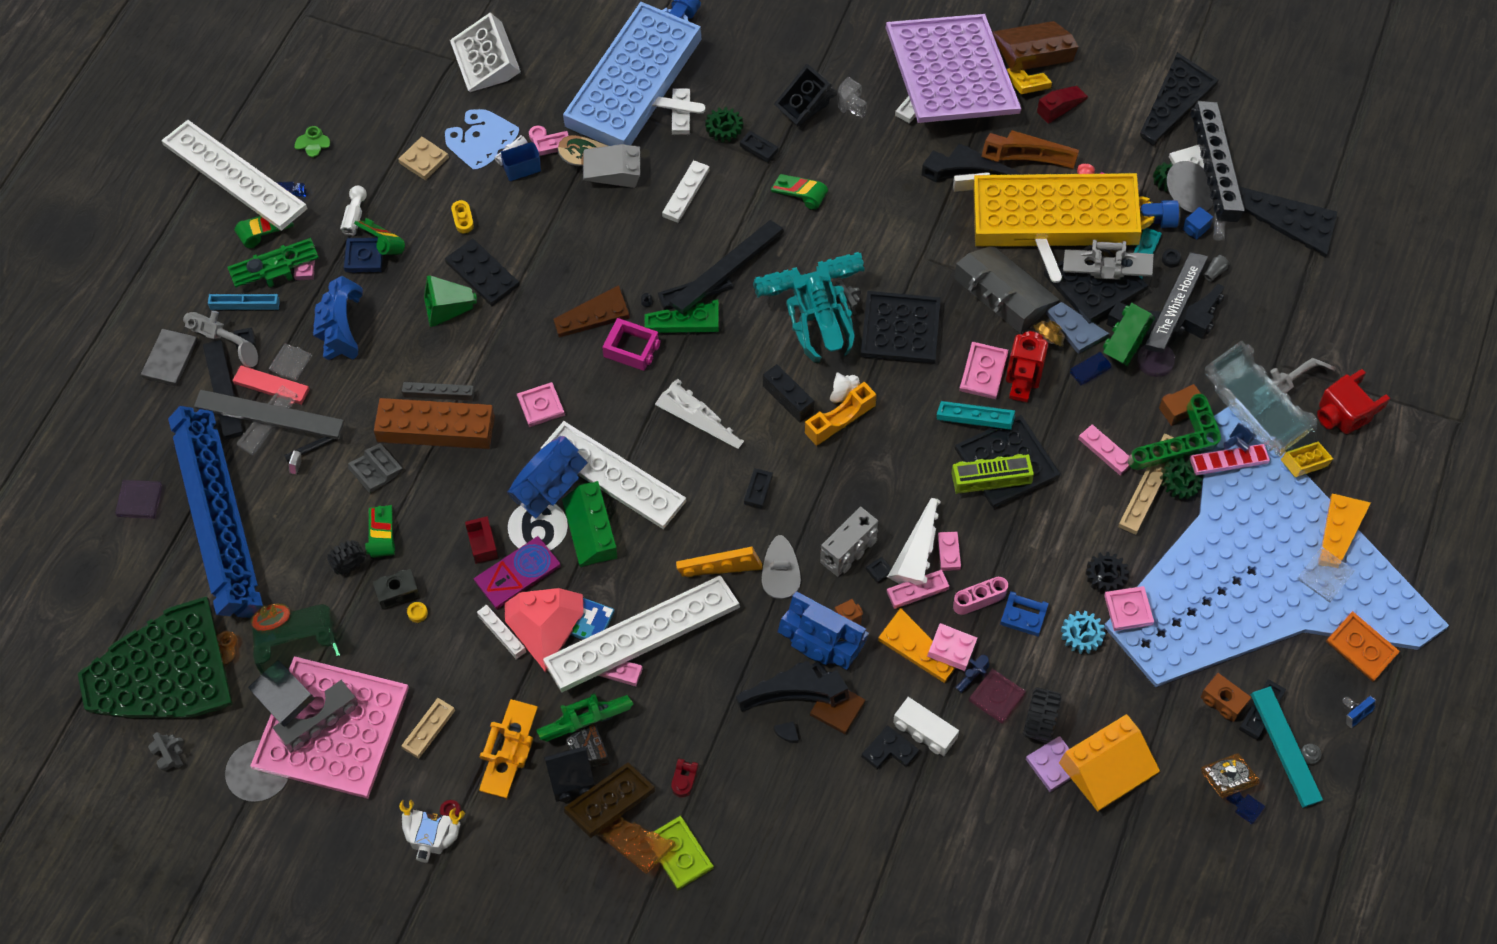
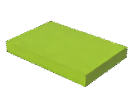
M681 816L645 837V840L677 890L714 869V866Z

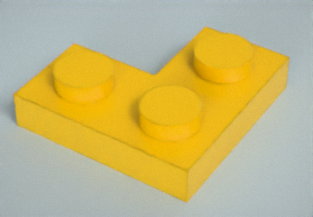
M1010 68L1006 69L1011 83L1020 94L1042 91L1052 86L1051 80L1044 73L1028 76L1024 70L1011 72Z

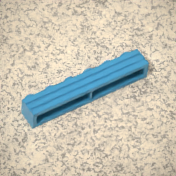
M209 294L208 298L210 310H279L280 303L278 294Z

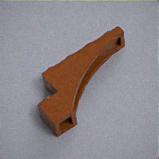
M1012 130L1007 138L990 133L985 140L981 157L994 161H1041L1074 169L1079 150Z

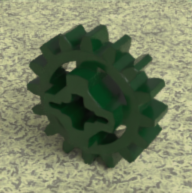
M719 107L717 112L712 110V115H707V120H705L706 132H709V137L715 136V141L720 138L722 142L725 139L730 142L731 137L737 139V134L741 135L743 118L739 117V112L734 113L733 108L729 111L727 107L724 110H721Z
M1174 458L1161 470L1163 475L1160 476V479L1165 481L1161 485L1167 486L1166 492L1171 491L1173 498L1178 495L1180 500L1184 497L1189 499L1202 487L1199 483L1203 479L1194 473L1190 460L1184 462V458L1179 460Z

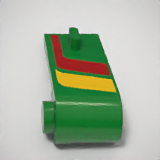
M780 174L771 191L801 197L807 208L817 209L828 193V188L819 181Z
M262 216L240 221L234 229L246 248L257 246L262 235L280 231ZM291 222L284 229L293 227L294 223Z
M365 218L366 221L354 222L355 225L378 237L376 246L380 254L400 255L403 253L405 243L401 237L376 225L374 221Z
M392 505L369 508V543H365L366 554H370L371 558L395 555Z

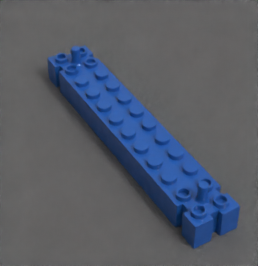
M179 406L168 420L171 431L175 433L173 440L210 591L216 597L213 601L216 615L231 616L235 613L237 617L251 618L263 604L260 592H255L258 584L218 430L213 429V426L216 424L213 411L203 409L194 412V409L191 407Z

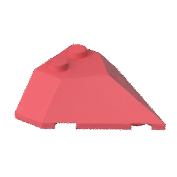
M560 588L521 592L505 603V622L546 673L548 669L543 659L562 649L572 633L574 625L584 614L583 594Z

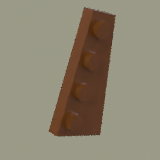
M618 285L553 320L558 337H563L614 323L617 318L622 320L628 319L629 313Z

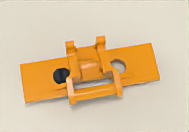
M510 699L502 724L491 722L490 734L484 751L479 756L481 759L489 761L479 788L480 792L507 799L518 767L524 768L533 742V737L528 735L538 709L537 706ZM500 731L501 734H504L505 740L501 751L498 750L496 755H492L491 753ZM500 763L508 765V769L503 773L496 770Z

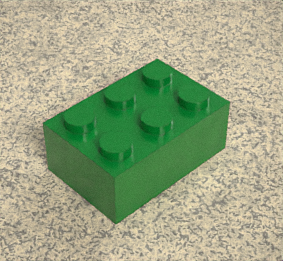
M1133 303L1125 307L1122 312L1123 318L1121 322L1115 324L1112 330L1114 332L1111 339L1108 338L1103 346L1105 349L1103 353L1126 366L1129 365L1156 318L1152 313Z

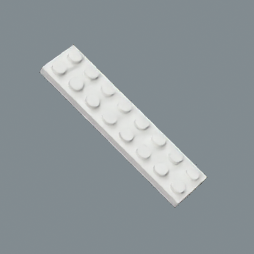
M565 421L562 422L541 447L542 449L559 436L566 437L579 450L578 453L588 462L577 475L590 483L598 481L602 491L662 529L668 525L686 502V497Z

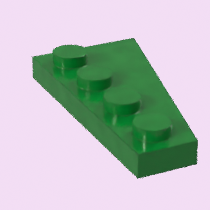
M713 300L712 303L705 305L704 303H698L684 314L677 310H663L645 314V328L657 331L658 333L719 332L718 300Z

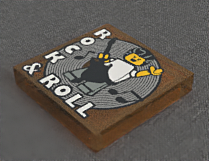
M1238 753L1201 767L1202 774L1221 798L1259 784V778Z

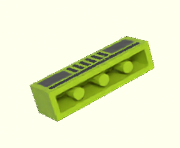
M1017 454L1013 457L1005 458L996 457L990 460L979 459L975 462L967 463L958 462L953 464L951 473L956 494L1032 484L1034 476L1029 454Z

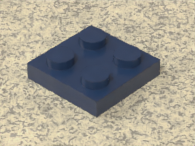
M347 238L344 261L345 272H381L383 254H380L377 250L378 238Z

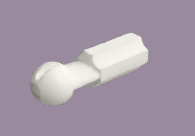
M354 186L349 191L351 203L346 206L340 228L345 235L354 236L357 234L358 226L354 222L360 221L362 214L360 204L367 196L366 190L362 186Z

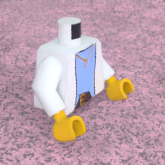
M402 800L399 807L404 812L402 814V829L406 841L411 844L412 849L418 850L416 860L427 863L430 853L441 854L443 849L448 848L457 839L460 828L459 820L464 817L465 813L462 810L459 813V817H456V808L450 811L449 816L413 810V813H411L410 810L413 808L414 802L410 800V808L404 807V800Z

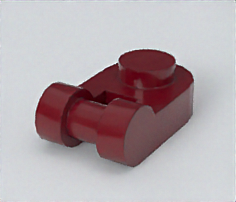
M678 759L671 785L672 791L676 796L686 797L691 793L699 763H688L684 759ZM682 771H689V776L682 775Z

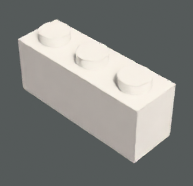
M907 697L894 715L893 723L899 730L908 732L915 741L923 742L935 754L945 756L958 738V729L909 697Z

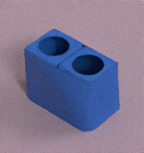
M530 142L501 151L500 156H502L503 167L509 181L541 171L539 152L534 143Z

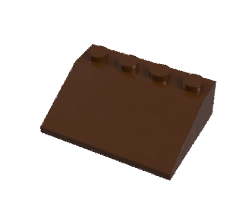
M1055 21L992 32L1011 72L1070 62L1074 60L1078 50V45L1072 34Z

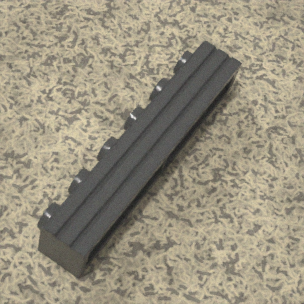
M403 382L402 387L403 398L473 401L475 392L472 385Z

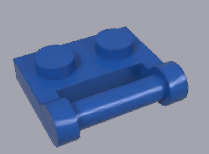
M1010 591L1000 625L1039 636L1049 603L1044 601L1043 603L1018 596L1015 592ZM1013 603L1037 609L1040 612L1036 614L1013 607Z

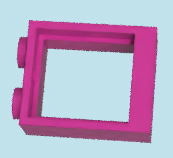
M617 318L602 347L603 356L645 371L647 365H650L653 360L654 351H657L661 341L659 340L658 332ZM624 332L648 340L641 356L616 348Z

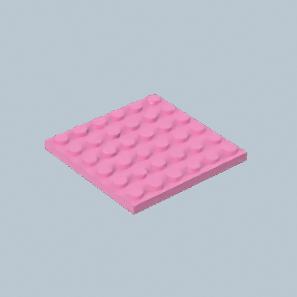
M294 656L289 671L315 698L295 718L309 719L316 716L325 704L324 691L341 679L355 696L358 706H356L353 712L343 715L337 723L326 727L317 737L309 739L300 749L293 750L291 753L275 733L273 727L279 721L271 713L250 765L251 768L368 799L409 686Z

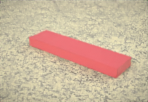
M240 366L233 379V383L301 405L310 390L309 386L244 366Z

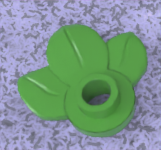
M316 126L307 128L305 134L299 136L295 142V149H305L307 155L311 158L319 155L321 148H329L330 146L328 136L323 135L321 129Z

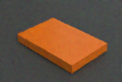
M1353 611L1326 640L1330 646L1372 682L1400 652Z

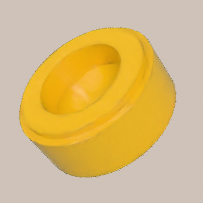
M414 602L409 605L407 614L412 622L419 623L426 619L428 611L423 603Z

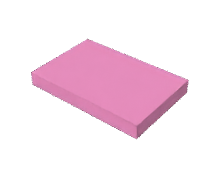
M972 342L959 391L996 399L1008 350Z

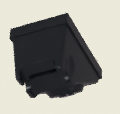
M807 63L774 105L796 125L800 126L821 109L827 107L829 100L837 95V91L830 82Z

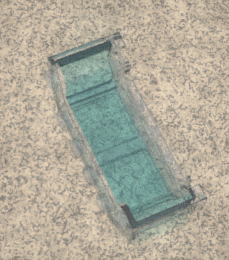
M1241 340L1205 367V375L1215 385L1216 394L1246 428L1256 435L1255 438L1261 444H1264L1266 450L1269 452L1274 450L1275 454L1280 457L1311 431L1317 430V418L1313 413L1303 412L1299 406L1295 407L1292 404L1289 395L1286 392L1282 393L1277 382L1274 379H1270L1266 375L1265 369L1254 362L1253 348Z

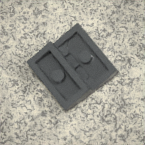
M381 443L365 450L364 456L348 463V469L369 493L391 481L403 469Z

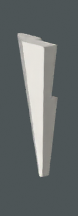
M679 379L672 382L670 387L661 394L655 403L660 408L738 449L744 442L732 434L733 430L730 427L724 428L720 424L721 419L702 401L693 397L691 390L686 391L680 386L682 382Z
M930 499L887 576L898 584L911 582L914 585H920L927 582L925 570L930 566L927 559L933 549L936 531L933 523L934 520L938 519V514L935 512L940 504L938 499Z

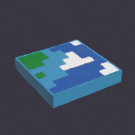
M583 598L584 614L580 620L578 619L570 635L584 640L607 629L615 612L614 609Z

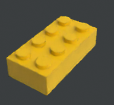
M1319 441L1288 451L1281 458V461L1295 477L1328 467L1333 460Z

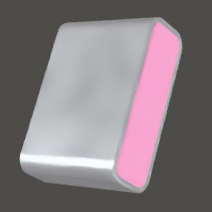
M293 451L288 464L289 473L297 474L301 464V453Z

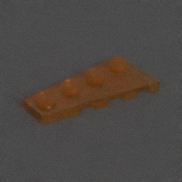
M623 817L618 818L597 833L646 874L676 846L675 841L666 840L653 831L649 832L642 829L636 823L631 824L625 821Z

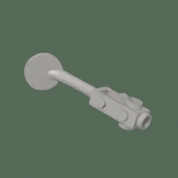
M211 311L210 318L196 312L185 314L183 318L185 327L192 329L193 332L206 335L207 338L217 339L223 337L239 345L238 356L244 366L250 368L257 364L258 353L254 345L238 335L223 330L224 324L217 321L219 312Z
M1314 358L1306 361L1290 374L1279 373L1278 369L1274 368L1270 371L1273 379L1253 393L1254 398L1252 400L1257 407L1266 408L1294 387L1292 381L1305 371L1315 366H1320L1335 372L1336 368Z

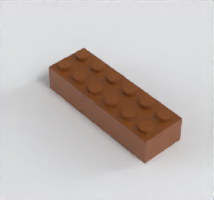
M380 398L374 434L377 442L490 449L495 415L492 405Z

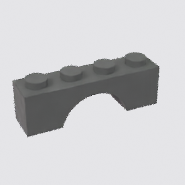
M342 679L324 691L325 704L316 716L309 719L294 718L285 727L280 722L273 727L275 733L290 753L293 750L300 749L306 741L317 737L323 729L334 725L339 718L353 712L356 706H358L355 696Z

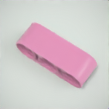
M995 577L957 592L953 603L954 611L957 614L964 615L1003 600L1007 594V580L1003 577ZM995 587L1002 588V591H997ZM977 594H982L985 597L980 598L977 596ZM959 601H965L967 604H960Z

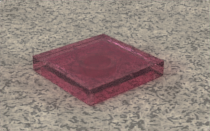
M992 668L970 696L969 701L1000 723H1003L1025 695L1026 691Z

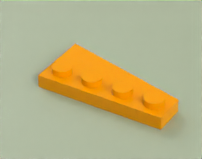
M1331 494L1318 564L1339 568L1371 504L1370 502Z
M753 547L676 562L677 570L682 577L762 570V562Z
M901 608L878 637L879 642L943 683L948 680L956 669L953 666L927 657L933 641Z

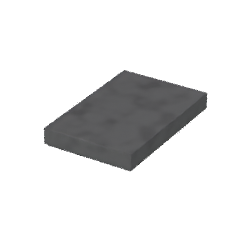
M162 329L141 372L142 378L177 386L197 344V337Z

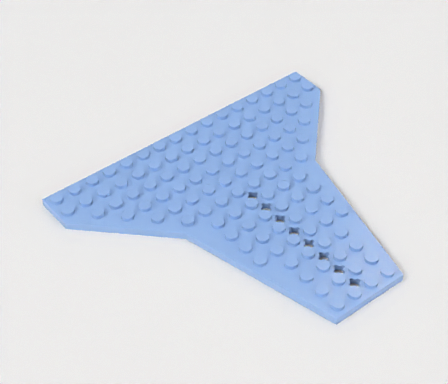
M1236 401L1214 416L1221 434V440L1213 450L1205 453L1240 448L1235 444L1231 448L1226 449L1224 442L1230 439L1229 436L1236 425L1242 423L1245 428H1248L1251 433L1256 435L1255 439L1248 445L1264 444L1270 459L1269 463L1203 474L1199 516L1137 586L1145 587L1154 624L1114 631L1111 619H1109L1104 627L1151 683L1158 687L1303 632L1330 636L1352 611L1393 646L1408 649H1420L1445 631L1449 625L1359 530H1357L1338 569L1318 564L1330 499L1306 474L1295 477L1281 461L1286 452ZM1207 437L1209 442H1214L1212 438ZM1248 569L1255 570L1256 575H1249L1247 573ZM1233 579H1238V580H1240V584H1241V585H1240V586H1239L1238 584H1235V585H1234V584H1233V581H1234ZM1218 589H1223L1226 596L1223 594L1218 595ZM1203 600H1209L1211 606H1204L1202 604ZM1188 610L1195 611L1196 616H1188ZM1173 620L1179 621L1181 627L1177 625L1172 626ZM1158 631H1163L1165 633V638H1163L1162 636L1158 637ZM1142 641L1149 642L1150 648L1142 647Z

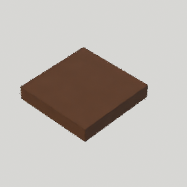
M849 691L850 698L833 707L828 703L817 701L810 712V716L846 734L864 705L865 699Z

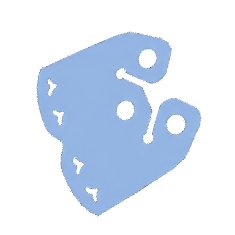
M468 110L465 113V122L467 124L485 122V124L474 125L465 132V143L461 142L463 130L460 127L446 129L445 140L449 149L472 169H479L495 159L494 157L497 156L499 149L505 148L507 144H511L516 139L519 127L488 110ZM472 114H477L478 118L476 120H472L470 116ZM478 131L480 136L473 137V132ZM452 132H457L458 136L456 138H452L450 134Z

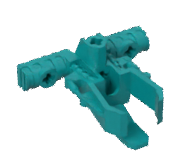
M856 252L854 255L848 254L836 257L834 260L828 259L826 262L820 261L816 267V272L801 275L796 267L790 271L787 269L783 270L782 273L775 272L767 274L762 278L759 276L754 279L753 287L757 298L767 295H779L788 289L794 291L795 296L789 298L786 302L792 320V330L796 332L797 338L804 349V354L813 362L819 363L822 358L810 345L807 322L813 321L815 317L825 348L830 352L842 348L844 341L839 327L840 324L847 339L845 356L849 354L855 337L851 320L852 311L849 310L846 303L847 299L844 294V288L842 286H833L831 279H843L860 271L864 272L865 268L863 267L864 262L861 253ZM837 296H839V299L841 303H843L845 310H843L841 304H837ZM794 307H798L801 312L799 322L797 323L794 316Z

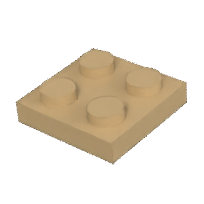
M421 137L398 160L401 165L426 180L449 156L448 153Z

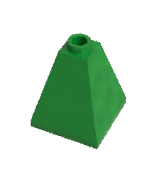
M427 276L424 301L429 326H436L471 310L473 304L477 303L476 293H472V289L437 277Z

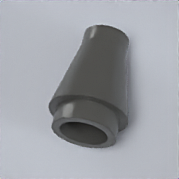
M1222 255L1214 257L1203 274L1204 278L1212 282L1216 277L1228 270L1229 261Z

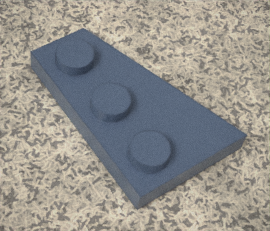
M1063 302L1046 311L1049 319L1062 327L1061 332L1078 354L1109 336L1108 332L1093 322L1088 324L1081 314Z

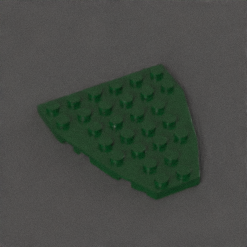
M205 596L167 608L163 611V615L155 620L150 619L147 621V625L136 631L135 629L108 648L109 651L101 658H95L88 667L83 668L78 673V679L86 712L128 718L196 717L232 706L233 702L209 598Z

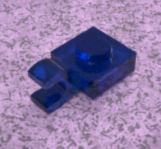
M276 182L294 196H306L307 189H304V183H297L295 185L294 182Z
M1234 788L1226 798L1230 803L1238 807L1235 812L1251 824L1255 822L1265 808L1263 804L1249 794L1243 798L1241 793Z

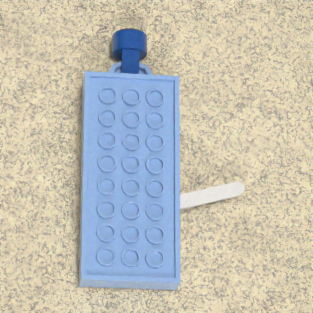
M673 0L672 9L668 10L667 8L660 10L640 2L564 112L565 127L608 146L631 145L656 107L693 113L705 112V105L702 103L663 97L702 39L701 26L688 21V19L693 18L700 8V0Z

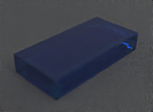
M1099 352L1072 367L1070 373L1080 385H1083L1109 370L1111 363Z

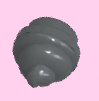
M1306 744L1301 749L1307 764H1315L1321 759V750L1317 745Z

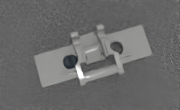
M1093 240L1092 251L1065 250L1063 272L1091 273V276H1094V278L1120 279L1124 275L1152 276L1153 254L1126 253V241H1123V243H1110ZM1097 249L1122 251L1116 252L1114 258L1102 257V251ZM1087 260L1095 262L1093 265L1085 264Z

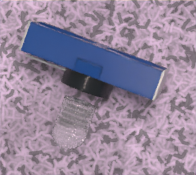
M1369 696L1360 704L1355 703L1349 697H1344L1343 703L1351 709V712L1347 714L1346 725L1353 728L1374 711L1376 700Z

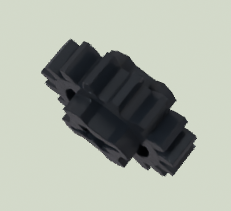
M1100 552L1097 558L1093 556L1091 562L1087 564L1085 575H1088L1087 582H1092V588L1097 586L1099 593L1102 589L1105 592H1109V590L1115 591L1117 588L1122 590L1124 584L1128 581V564H1122L1123 558L1117 559V554L1110 556L1109 552H1106V555L1103 556Z

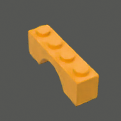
M863 382L851 390L846 399L837 408L828 413L819 412L805 421V434L816 446L875 407L876 393Z

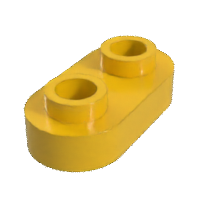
M463 200L456 201L451 207L456 229L460 233H468L474 227L469 204Z

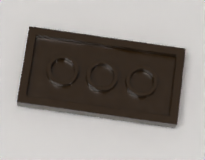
M627 762L565 806L564 813L592 838L653 794L655 787Z

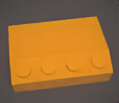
M1127 714L1065 751L1059 762L1097 811H1100L1160 772L1140 729Z

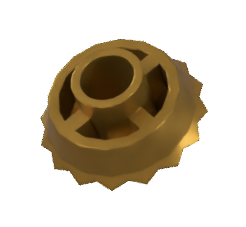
M1041 321L1037 325H1033L1035 331L1042 335L1043 339L1047 340L1048 343H1054L1059 346L1064 345L1065 335L1061 332L1062 327L1054 321Z

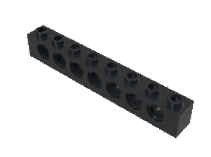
M1197 101L1195 107L1191 110V118H1193L1194 131L1197 134V144L1201 151L1200 157L1204 163L1207 185L1210 188V198L1213 200L1214 213H1216L1217 221L1238 222L1244 213V207L1218 103Z

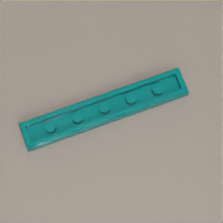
M1271 686L1252 692L1250 695L1302 808L1321 802L1323 800Z

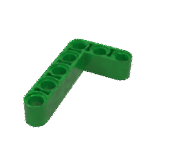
M1195 394L1186 407L1195 433L1138 447L1133 450L1128 458L1129 466L1132 469L1140 470L1172 461L1174 458L1178 460L1213 450L1220 442L1221 434L1206 396ZM1194 403L1200 404L1201 408L1196 407ZM1200 420L1206 421L1207 425L1202 424ZM1207 437L1212 438L1214 442H1209ZM1189 442H1193L1196 447H1192ZM1171 446L1176 447L1178 452L1173 451ZM1153 451L1158 452L1160 457L1155 456ZM1135 456L1141 457L1142 461H1137Z

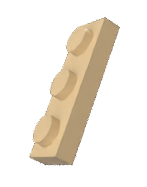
M437 698L401 745L402 749L419 759L455 712L454 707Z

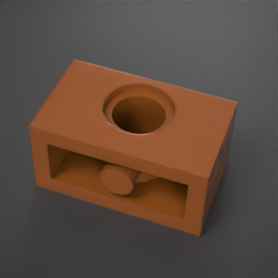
M1217 673L1203 690L1200 698L1203 699L1206 705L1218 710L1224 718L1234 722L1248 705L1251 696ZM1221 696L1228 698L1229 701L1222 700Z

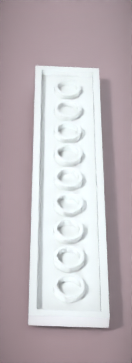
M189 120L161 140L165 147L281 231L307 210L304 202Z
M720 575L544 658L543 661L562 693L740 608L739 602Z

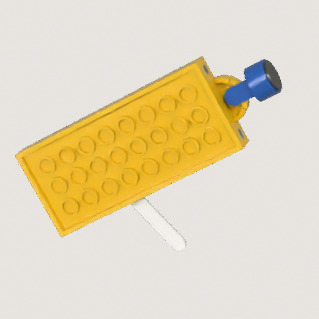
M1137 173L974 175L975 246H1037L1050 279L1054 283L1060 282L1062 275L1050 246L1093 245V240L1110 243H1123V241H1126V245H1139L1141 230L1151 226L1152 223L1160 224L1161 228H1177L1180 224V203L1177 200H1163L1161 203H1151L1150 198L1139 197Z

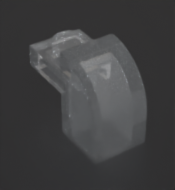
M849 77L838 88L837 104L841 112L845 113L849 109L853 114H857L862 118L866 114L867 102L860 99L862 85Z

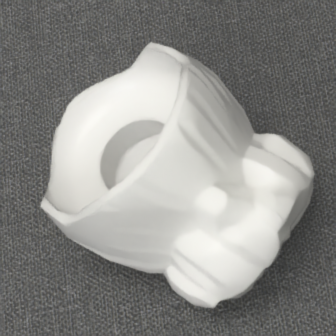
M836 373L833 385L834 391L830 396V401L833 403L843 402L849 392L859 386V378L855 375L844 376Z

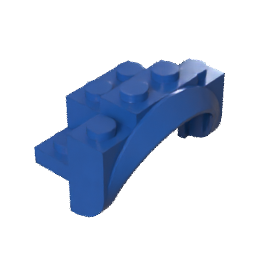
M340 276L329 283V291L323 294L322 301L316 304L313 336L324 341L323 357L327 360L340 354L353 360L358 355V345L351 334L347 319V299L358 303L363 295V289L360 285L344 276Z
M559 436L544 446L529 461L516 477L507 494L516 504L521 505L536 519L548 505L553 506L578 480L577 474L588 462L578 453L579 450L566 437Z
M797 591L792 596L789 610L781 618L778 633L789 638L792 642L791 646L807 657L825 665L827 663H835L846 670L860 653L869 634L866 628ZM840 638H843V639L846 640V641L838 642V640H839Z

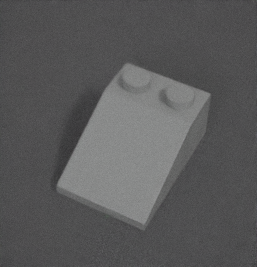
M620 144L584 149L583 180L632 188L636 187L640 177V147Z

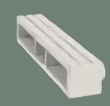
M488 605L477 611L478 617L516 660L526 653L525 647Z

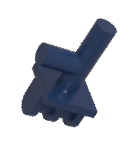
M1238 423L1229 436L1230 439L1224 442V447L1229 449L1236 444L1246 452L1250 448L1248 444L1255 439L1256 435L1251 433L1248 428H1245L1242 423Z
M981 655L976 661L969 660L970 666L973 669L966 670V676L955 687L960 693L964 691L978 674L986 679V670L990 666L986 655Z

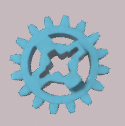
M1076 611L1075 617L1069 614L1068 620H1064V626L1061 628L1063 633L1061 638L1062 640H1067L1065 646L1072 645L1071 651L1077 648L1079 649V654H1082L1083 650H1086L1089 654L1091 648L1096 651L1098 645H1102L1103 638L1105 637V632H1103L1105 626L1099 625L1101 619L1095 620L1094 613L1088 616L1087 611H1084L1083 615Z

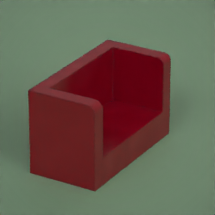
M488 516L466 521L465 525L475 564L498 559Z

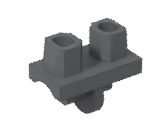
M842 280L836 281V286L844 288V294L847 299L846 303L849 310L852 311V316L857 314L855 308L857 303L860 302L861 290L859 288H852V286L846 288ZM838 303L841 304L843 310H845L843 303Z
M156 732L153 735L155 740L148 748L153 755L158 756L162 753L163 757L157 761L159 769L167 771L172 767L180 768L184 764L178 755L182 753L183 738H175L174 735H160L159 732Z

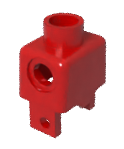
M1028 331L1022 335H1016L1006 375V381L1012 383L1009 399L1028 402L1031 388L1039 387L1048 349L1047 340H1044L1039 333Z
M1361 369L1351 376L1344 375L1325 390L1319 403L1320 409L1317 411V416L1325 428L1332 429L1337 426L1344 434H1349L1371 422L1375 414L1386 408L1390 397L1386 394L1374 402L1358 386L1366 374Z

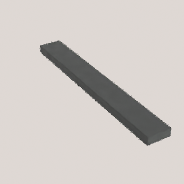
M200 390L194 405L195 409L209 410L221 415L334 439L340 438L345 423L342 419Z

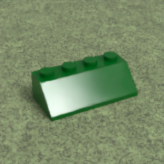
M595 481L579 485L562 499L579 566L583 567L618 558L599 482Z

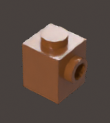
M853 599L835 607L834 612L861 625L863 611L859 604L854 603Z

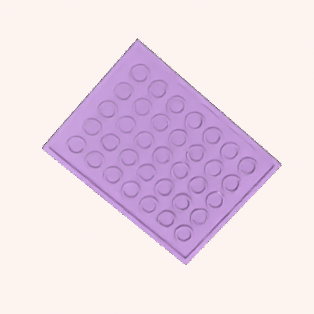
M985 14L886 22V30L918 123L1020 114V104Z

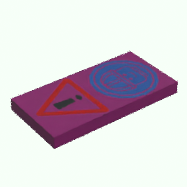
M537 536L473 579L497 610L511 598L524 592L560 568L561 564L540 537Z

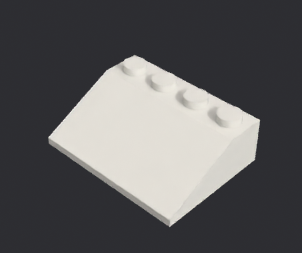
M491 12L450 40L469 92L506 82L521 72L503 24Z

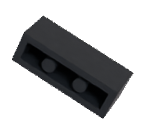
M777 364L763 374V387L799 423L814 412V400Z

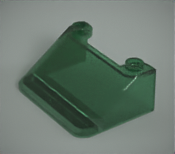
M319 604L289 612V616L284 623L269 630H258L253 626V655L260 674L262 675L265 672L263 663H266L271 657V646L316 635V639L321 646L332 645L336 656H339L340 650L330 608L324 604Z

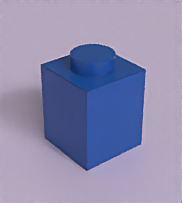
M1198 207L1186 218L1183 230L1197 240L1211 227L1213 216L1203 208Z

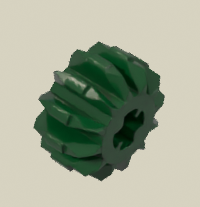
M1163 162L1162 165L1156 167L1153 173L1154 185H1158V190L1162 188L1165 192L1168 190L1167 174L1173 166L1172 162L1169 165Z

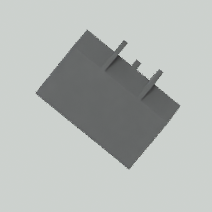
M994 246L970 252L956 263L954 279L1020 334L1043 316L1048 309L1059 302L1056 296Z

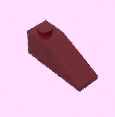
M1077 85L1055 90L1039 99L1037 113L1049 124L1088 99V96Z

